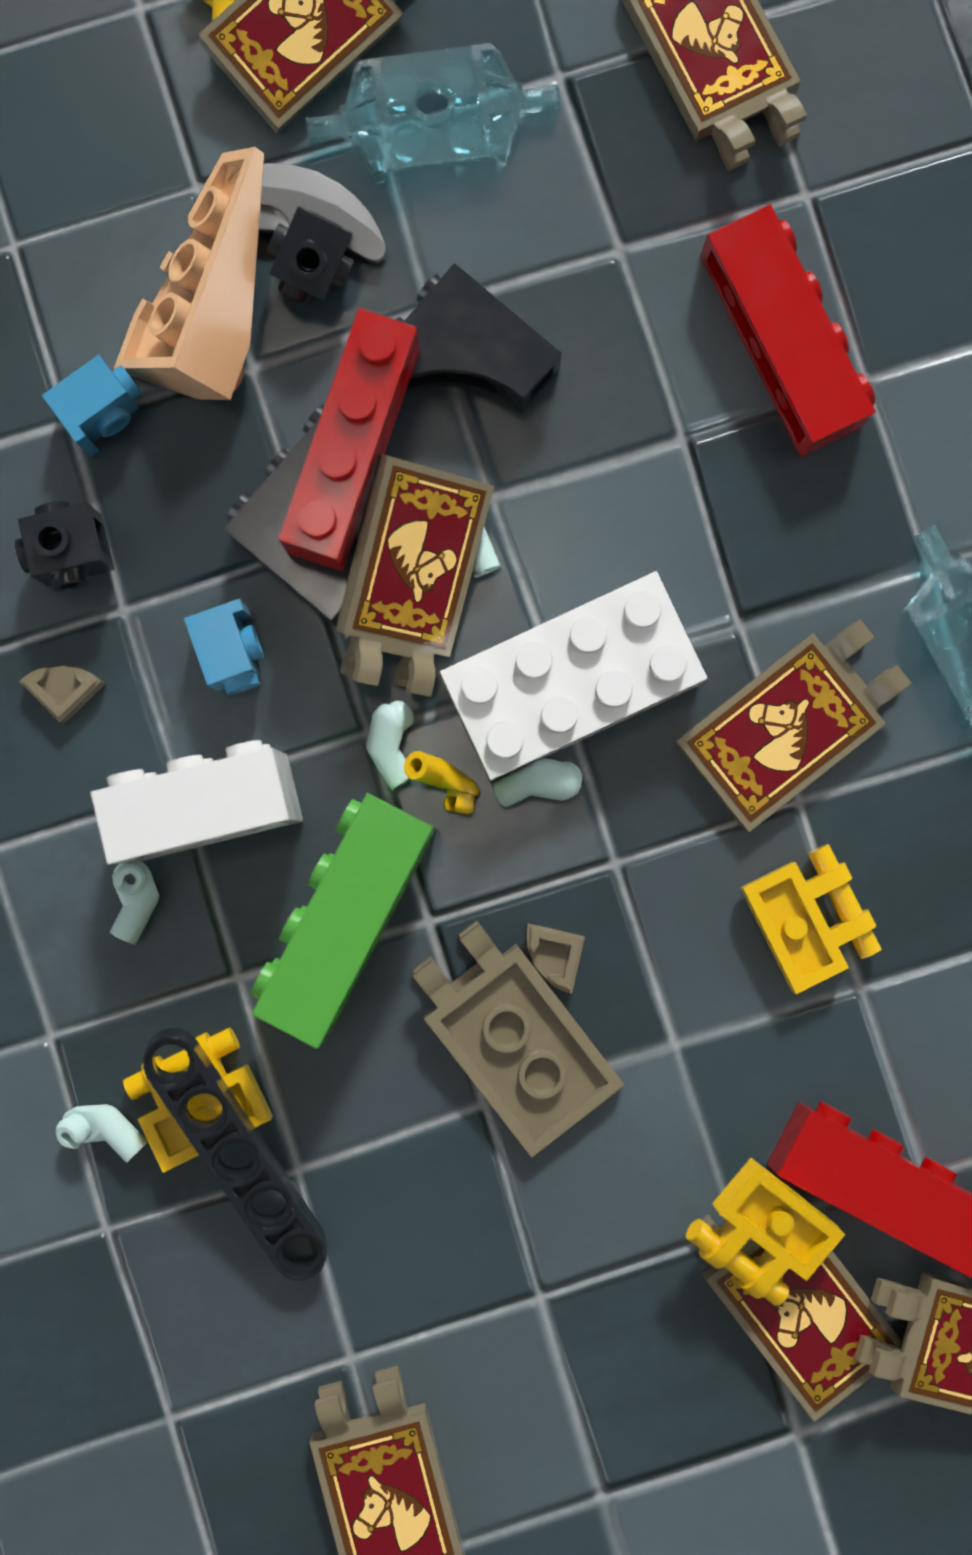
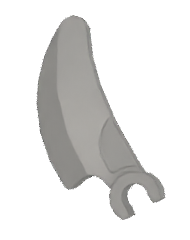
M263 164L258 232L274 234L278 223L289 227L297 207L301 205L351 230L353 234L346 250L370 263H380L385 259L387 253L385 243L370 212L355 195L340 183L317 171L291 164Z

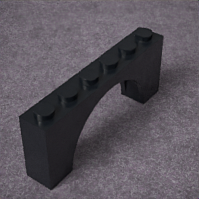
M455 263L443 277L437 273L424 284L416 299V302L419 304L405 320L401 317L395 319L416 326L418 331L420 352L405 396L421 390L439 387L466 388L494 396L523 414L560 369L562 353ZM322 404L306 421L303 427V432L306 434L292 450L288 448L282 449L271 460L265 471V475L268 478L254 494L251 492L244 493L232 505L227 514V519L230 522L223 529L234 542L336 628L353 557L351 554L349 555L345 570L341 572L288 554L278 540L325 404Z

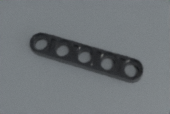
M167 1028L157 1032L150 1039L143 1056V1070L146 1078L275 1268L284 1277L291 1280H307L316 1276L326 1262L327 1238L323 1228L197 1039L188 1031L180 1028ZM175 1044L187 1052L189 1064L179 1072H166L157 1065L155 1052L162 1046ZM198 1094H210L220 1101L222 1111L212 1120L201 1121L190 1114L187 1107L188 1101ZM242 1142L252 1149L254 1158L245 1167L232 1168L222 1161L220 1151L229 1143ZM263 1190H275L284 1197L286 1204L279 1213L264 1215L253 1207L251 1202L253 1197ZM306 1237L316 1244L317 1250L310 1259L295 1261L285 1254L283 1248L292 1238Z

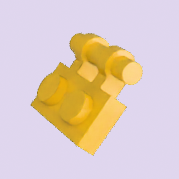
M829 844L808 853L818 874L806 881L797 863L790 862L740 887L791 992L794 994H798L849 968L839 946L852 941L860 959L870 957L882 950L872 931L876 924L869 910L861 909L848 883L853 878L845 862L838 863ZM828 893L841 921L830 928L815 901L816 898Z
M229 1027L213 1036L205 1032L195 1037L255 1128L270 1121L273 1115L249 1065L246 1064L228 1074L223 1067L221 1057L240 1048L234 1031ZM182 1050L166 1059L156 1056L155 1061L162 1070L176 1073L188 1066L189 1057L187 1052ZM142 1063V1070L123 1079V1085L131 1100L138 1099L150 1092L152 1093L158 1108L142 1115L137 1120L162 1172L165 1173L199 1156V1154L146 1078ZM210 1094L195 1095L187 1104L190 1114L201 1121L212 1120L222 1111L220 1101Z
M753 1158L746 1162L712 1203L719 1215L726 1219V1222L721 1227L713 1229L701 1219H697L690 1224L686 1231V1239L699 1248V1255L715 1269L724 1267L738 1278L739 1287L754 1298L764 1297L774 1306L784 1303L789 1295V1286L780 1280L789 1268L807 1281L845 1236L836 1223ZM750 1238L765 1249L760 1257L751 1258L741 1250Z

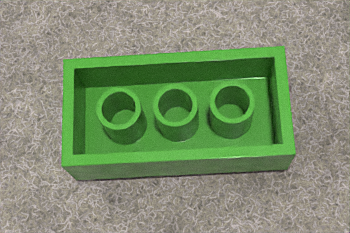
M369 793L366 794L362 803L354 799L351 800L336 828V832L344 835L335 855L332 853L329 855L324 853L308 881L307 885L316 890L308 907L304 905L301 909L296 907L281 932L279 940L288 944L280 959L276 957L272 963L267 962L251 990L250 995L259 999L251 1015L316 1049L321 1046L334 1028L437 828Z

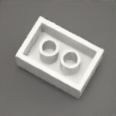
M254 740L225 748L227 754L225 759L213 761V758L203 759L202 755H192L167 762L168 773L156 775V772L144 774L143 769H138L107 777L109 787L91 791L107 864L145 861L303 822L288 755L270 747V744L262 745L261 740Z

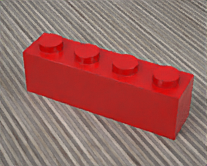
M769 204L709 233L700 258L800 457H803L861 429L876 413L873 407L875 395L868 379L863 374L856 373L847 355L849 353V344L843 329L838 323L830 322L821 304L823 302V293L816 276L811 271H804L795 253L797 251V242L792 228L787 221H779L772 205Z
M358 308L278 538L288 554L344 572L366 509L379 454H385L420 352L416 326Z
M798 1101L767 1162V1165L775 1174L972 1278V1193L954 1184L958 1173L927 1156L924 1157L920 1165L901 1156L905 1145L873 1128L868 1138L848 1128L852 1117L822 1101H819L815 1110Z

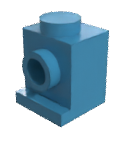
M98 354L41 396L74 441L92 457L100 451L94 441L101 436H113L124 429L131 420L130 415L139 409L135 400L143 395V393L122 365L112 371Z
M240 598L183 618L206 684L216 691L225 689L227 695L239 694L259 686L258 676H260L256 660L264 658L254 627L252 625L243 627L242 625L243 621L251 619L252 616L248 606Z

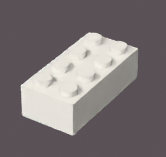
M657 571L440 671L442 681L490 783L538 759L545 758L693 689L708 679Z

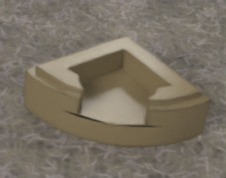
M72 666L40 668L29 673L19 681L59 723L63 724L71 719L106 684L94 674Z
M527 923L526 943L528 953L535 968L552 986L572 994L585 936Z

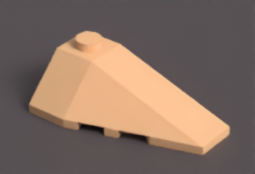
M251 147L221 154L188 214V224L193 230L188 239L177 248L174 254L168 251L160 268L167 272L168 276L152 304L145 299L141 300L132 317L114 369L122 365L131 377L199 400H231L233 392L238 388L243 379V364L251 341L264 153L258 148Z

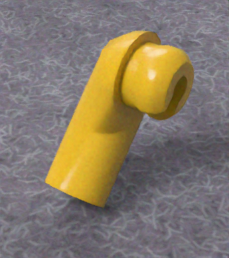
M414 751L408 755L404 763L406 776L412 780L446 790L447 794L443 801L446 811L462 815H469L474 811V799L479 797L476 781L445 759L421 751Z

